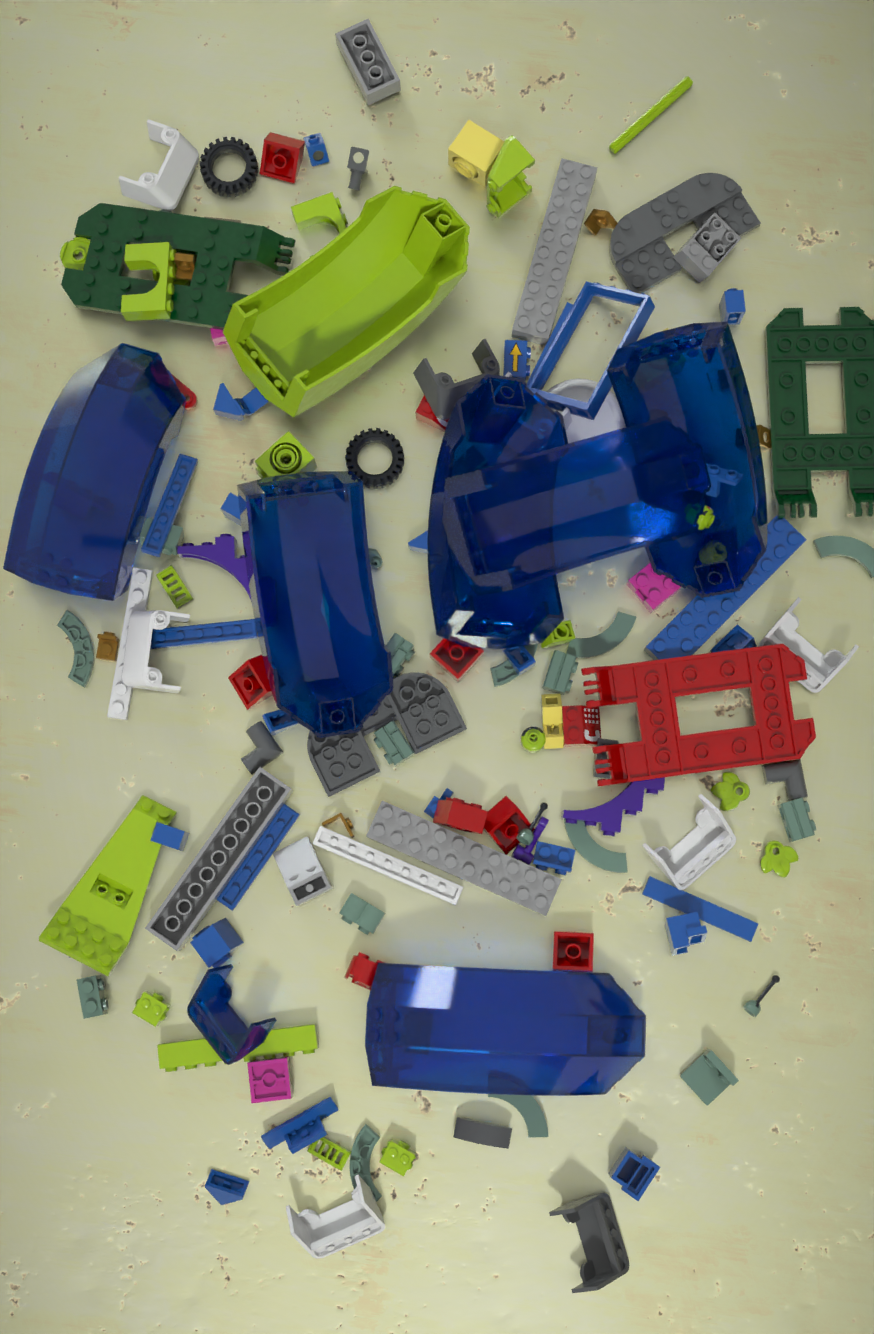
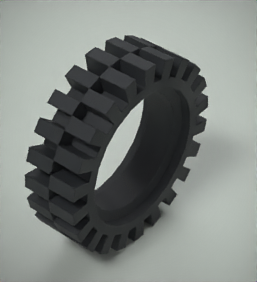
M223 137L224 141L220 142L218 138L215 140L216 144L211 142L209 144L210 148L204 149L205 154H202L200 157V171L204 182L209 189H212V192L215 194L219 192V196L226 194L227 197H231V194H235V197L239 196L238 192L246 193V188L250 190L252 188L251 183L256 182L255 176H258L257 159L253 149L249 147L248 143L245 142L243 144L242 139L236 141L235 137H231V140ZM236 153L245 160L246 169L240 178L226 182L214 175L212 171L213 164L220 155Z
M369 428L367 432L363 430L360 431V435L356 434L353 441L350 440L349 447L346 449L345 460L348 472L354 481H358V484L361 486L362 484L365 485L366 488L373 487L378 489L379 486L384 488L386 484L389 483L391 485L394 479H398L399 473H402V467L404 466V453L400 441L395 438V435L392 433L390 435L385 429L381 431L380 428H376V430ZM377 442L390 449L392 463L385 472L373 475L364 472L358 465L357 459L360 450L365 445Z

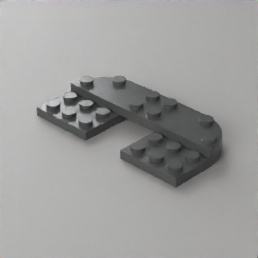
M703 173L686 180L621 218L612 232L609 253L615 269L627 288L641 294L682 270L680 264L673 258L674 255L663 237L691 221L699 229L715 212L740 237L759 227L761 222L744 198L742 188L733 179L725 175Z
M419 672L405 673L320 715L309 731L307 749L310 761L327 796L330 797L380 772L363 736L387 725L391 721H399L415 754L466 730V725L448 689L438 679L428 674Z

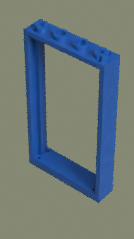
M586 281L525 391V395L530 402L562 412L567 407L570 410V414L594 420L655 308L651 297L648 294L635 293L629 289L622 290L615 286H604L598 282L591 283ZM594 296L639 306L635 317L588 403L542 391Z

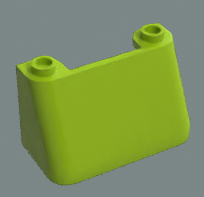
M513 135L505 139L487 178L486 207L491 214H495L498 218L532 192V186H528L524 181L527 176L522 171L527 167L533 166L535 159Z

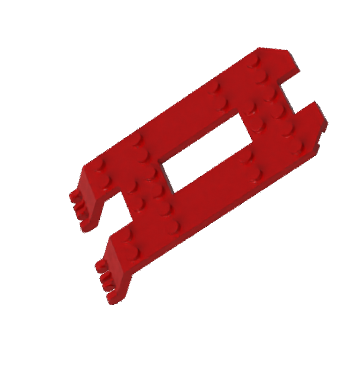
M783 643L581 669L583 676L595 674L596 681H584L583 686L597 685L596 689L584 690V694L598 693L599 698L596 701H587L586 708L628 703L636 704L641 741L592 747L594 754L602 752L607 754V759H597L594 761L595 765L608 763V767L595 769L597 774L609 771L610 779H598V787L800 759L808 746L816 738L813 718L794 720L789 682L807 680L805 660L790 651ZM749 687L755 726L680 735L675 697Z

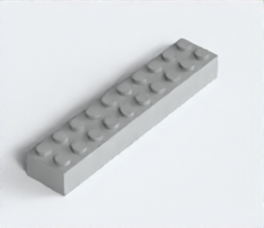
M561 159L513 324L511 337L546 346L552 332L596 178L597 167Z
M259 767L145 929L174 950L181 951L293 790Z
M384 801L381 802L366 835L369 839L544 916L547 915L562 880Z

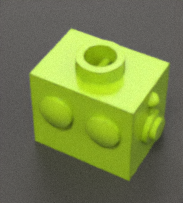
M571 620L547 624L537 630L542 648L564 645L575 639Z
M146 991L135 1002L136 1005L132 1013L156 1027L159 1026L161 1021L165 1020L167 1017L166 1013L171 1005L163 1001L164 997L156 992L151 994Z
M391 1139V1141H388L387 1147H384L381 1151L383 1156L379 1163L404 1176L407 1170H411L413 1160L416 1158V1152L409 1149L411 1146L402 1140L397 1142Z

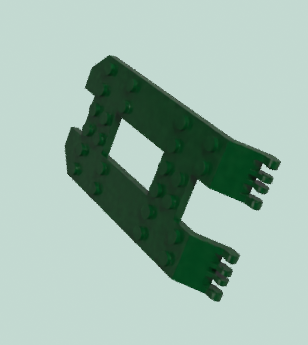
M99 203L78 217L74 232L76 237L91 239L83 270L65 268L61 286L76 308L122 315V295L144 294L151 291L158 283V281L121 276L125 262L126 244L170 242L176 252L195 254L197 259L190 286L174 284V294H172L171 299L173 301V311H171L170 319L155 320L224 330L232 305L248 296L228 292L235 261L254 263L276 275L284 276L289 272V269L285 266H277V262L287 265L291 264L292 259L289 257H292L293 252L289 249H281V245L293 248L296 240L284 237L260 225Z
M840 307L839 325L804 326L803 308H784L765 328L772 492L777 508V518L785 517L784 506L790 507L791 518H796V506L799 518H803L805 515L804 506H809L810 518H817V503L811 483V473L847 472L848 494L853 505L854 517L862 516L861 505H866V514L868 517H872L874 505V320L865 315L860 307ZM841 363L845 433L809 434L806 364Z

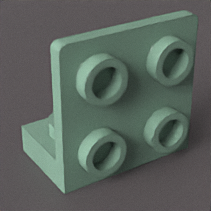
M707 1049L680 1075L705 1105H709L730 1084L734 1086L739 1081L710 1049Z

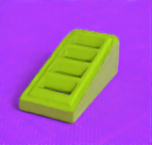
M172 565L156 574L177 609L193 600V597ZM173 573V576H172V577H170L169 579H167V580H165V581L163 580L164 578H166L167 576H169V575H171V574ZM175 580L178 581L176 584L168 588L167 585H169ZM180 586L182 587V589L176 592L175 594L171 593ZM184 593L186 594L185 597H183L182 599L176 601L175 598L179 597L180 595H182V594H184Z
M322 1137L310 1144L307 1152L341 1171L351 1153L350 1150L326 1137ZM321 1140L322 1144L319 1150H314L318 1141ZM328 1144L329 1148L326 1154H321L325 1145ZM335 1148L336 1152L333 1158L331 1159L329 1158V1155L332 1149ZM341 1152L343 1153V1156L340 1162L338 1163L336 1159L339 1153Z

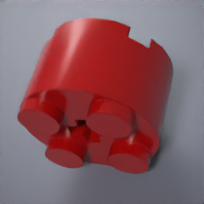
M359 952L357 956L353 955L344 978L347 980L348 977L353 978L352 983L371 991L373 988H377L376 992L381 993L390 970L387 969L388 964L379 960L376 963L370 961L368 955Z

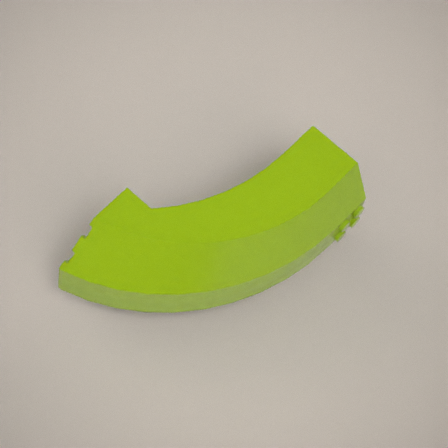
M393 186L366 200L360 216L308 260L276 281L232 305L223 334L242 371L266 400L292 417H296L336 393L370 369L409 336L440 305L467 272L468 235L470 233L469 225L446 199L440 197L433 199L427 197L428 194L417 191L410 193L403 191L401 187Z

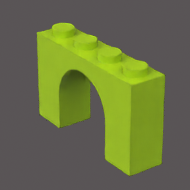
M333 192L291 206L292 215L298 230L315 224L326 223L333 226L341 234L346 229L345 225L348 224L345 214L340 213L339 209L342 207L339 198H335Z
M170 242L126 244L124 261L130 271L155 270L160 273L159 281L151 291L144 294L122 295L121 313L126 321L170 319L171 311H173V301L171 300L172 294H174L173 277L176 274L174 267L176 250L172 248Z

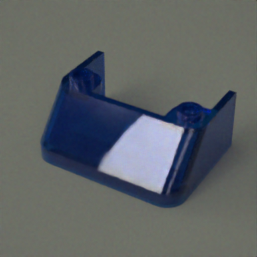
M232 964L208 969L187 1007V1013L191 1021L227 1065L237 1063L260 1046L277 1021L274 1017L252 1023L248 1028L228 1002L232 996V989L226 982V979L233 968Z

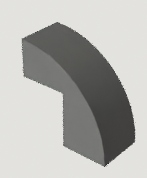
M457 1117L453 1137L477 1144L509 1149L512 1128Z

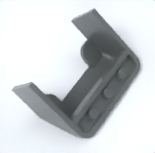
M483 339L472 352V356L482 373L481 375L454 383L451 376L447 373L435 374L427 358H424L413 372L437 418L446 420L488 405L490 395L500 383V366L486 339Z
M599 1193L568 1202L549 1212L550 1216L563 1215V1218L569 1224L576 1222L587 1262L583 1263L580 1269L583 1283L571 1289L572 1293L599 1290L628 1272L629 1259L608 1194Z

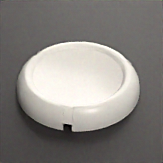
M580 378L569 379L554 385L547 392L588 403L598 382ZM611 390L609 391L594 420L571 414L573 422L546 458H551L555 461L556 465L570 470H589L609 461L619 450L626 427L624 410L615 394ZM537 405L533 414L532 426L534 427L542 418H548L556 422L562 411Z

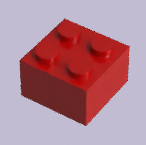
M454 626L431 651L430 658L459 682L484 655V650L457 626Z
M446 797V800H438L433 823L468 833L482 834L488 811L482 810L481 805L469 804L458 798Z

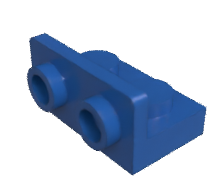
M737 624L710 651L714 653L752 648L757 645L754 637Z
M537 841L532 864L536 865V868L539 870L547 871L548 868L555 869L556 874L566 875L567 872L571 873L575 849Z

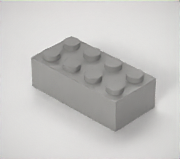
M369 19L335 34L337 46L367 105L401 91L400 79Z

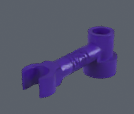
M543 816L540 817L533 832L534 838L531 844L526 845V847L518 844L511 857L530 865L534 858L531 852L549 820Z

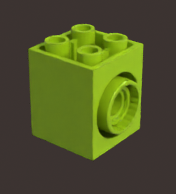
M289 431L255 460L256 471L259 477L264 482L268 480L270 488L276 495L281 494L283 497L289 494L317 468L314 457Z

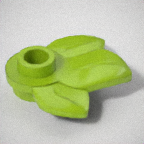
M724 772L723 782L716 783L711 788V792L719 799H722L720 810L729 811L735 809L740 801H744L749 797L750 788L746 783L740 782L736 774ZM738 788L743 789V793L741 795H738L736 792Z
M773 840L765 846V855L761 859L760 866L763 873H768L773 869L777 875L786 877L790 871V863L798 861V855L792 847L783 846L779 841ZM777 847V853L773 854V849Z

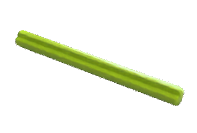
M686 76L615 139L609 145V149L614 154L622 149L692 86V79Z

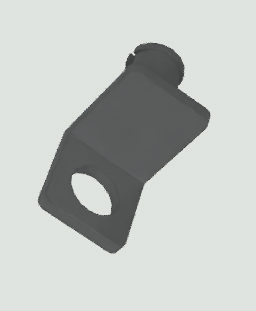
M351 147L347 168L352 173L348 188L360 191L362 174L368 173L366 166L369 150ZM357 152H361L364 156V160L361 163H356L353 159L354 154Z

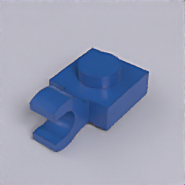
M447 788L440 799L434 796L424 812L434 819L438 800H446V797L451 798L454 792Z

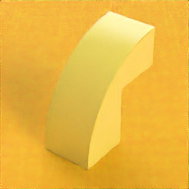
M542 694V728L546 736L544 749L564 748L561 694Z

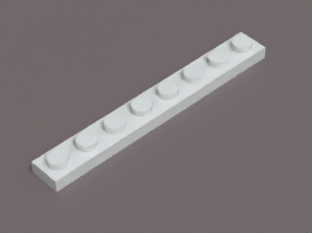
M133 568L107 714L108 718L128 720L133 688L127 687L122 682L128 625L132 613L147 611L153 577L152 570Z
M322 826L319 827L312 843L454 905L457 904L463 889L458 884Z

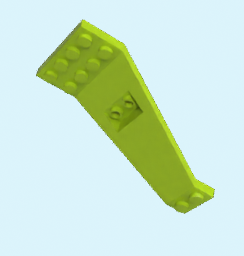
M142 795L39 936V941L109 976L129 945L162 845L150 841L156 823L169 826L176 817L177 812Z

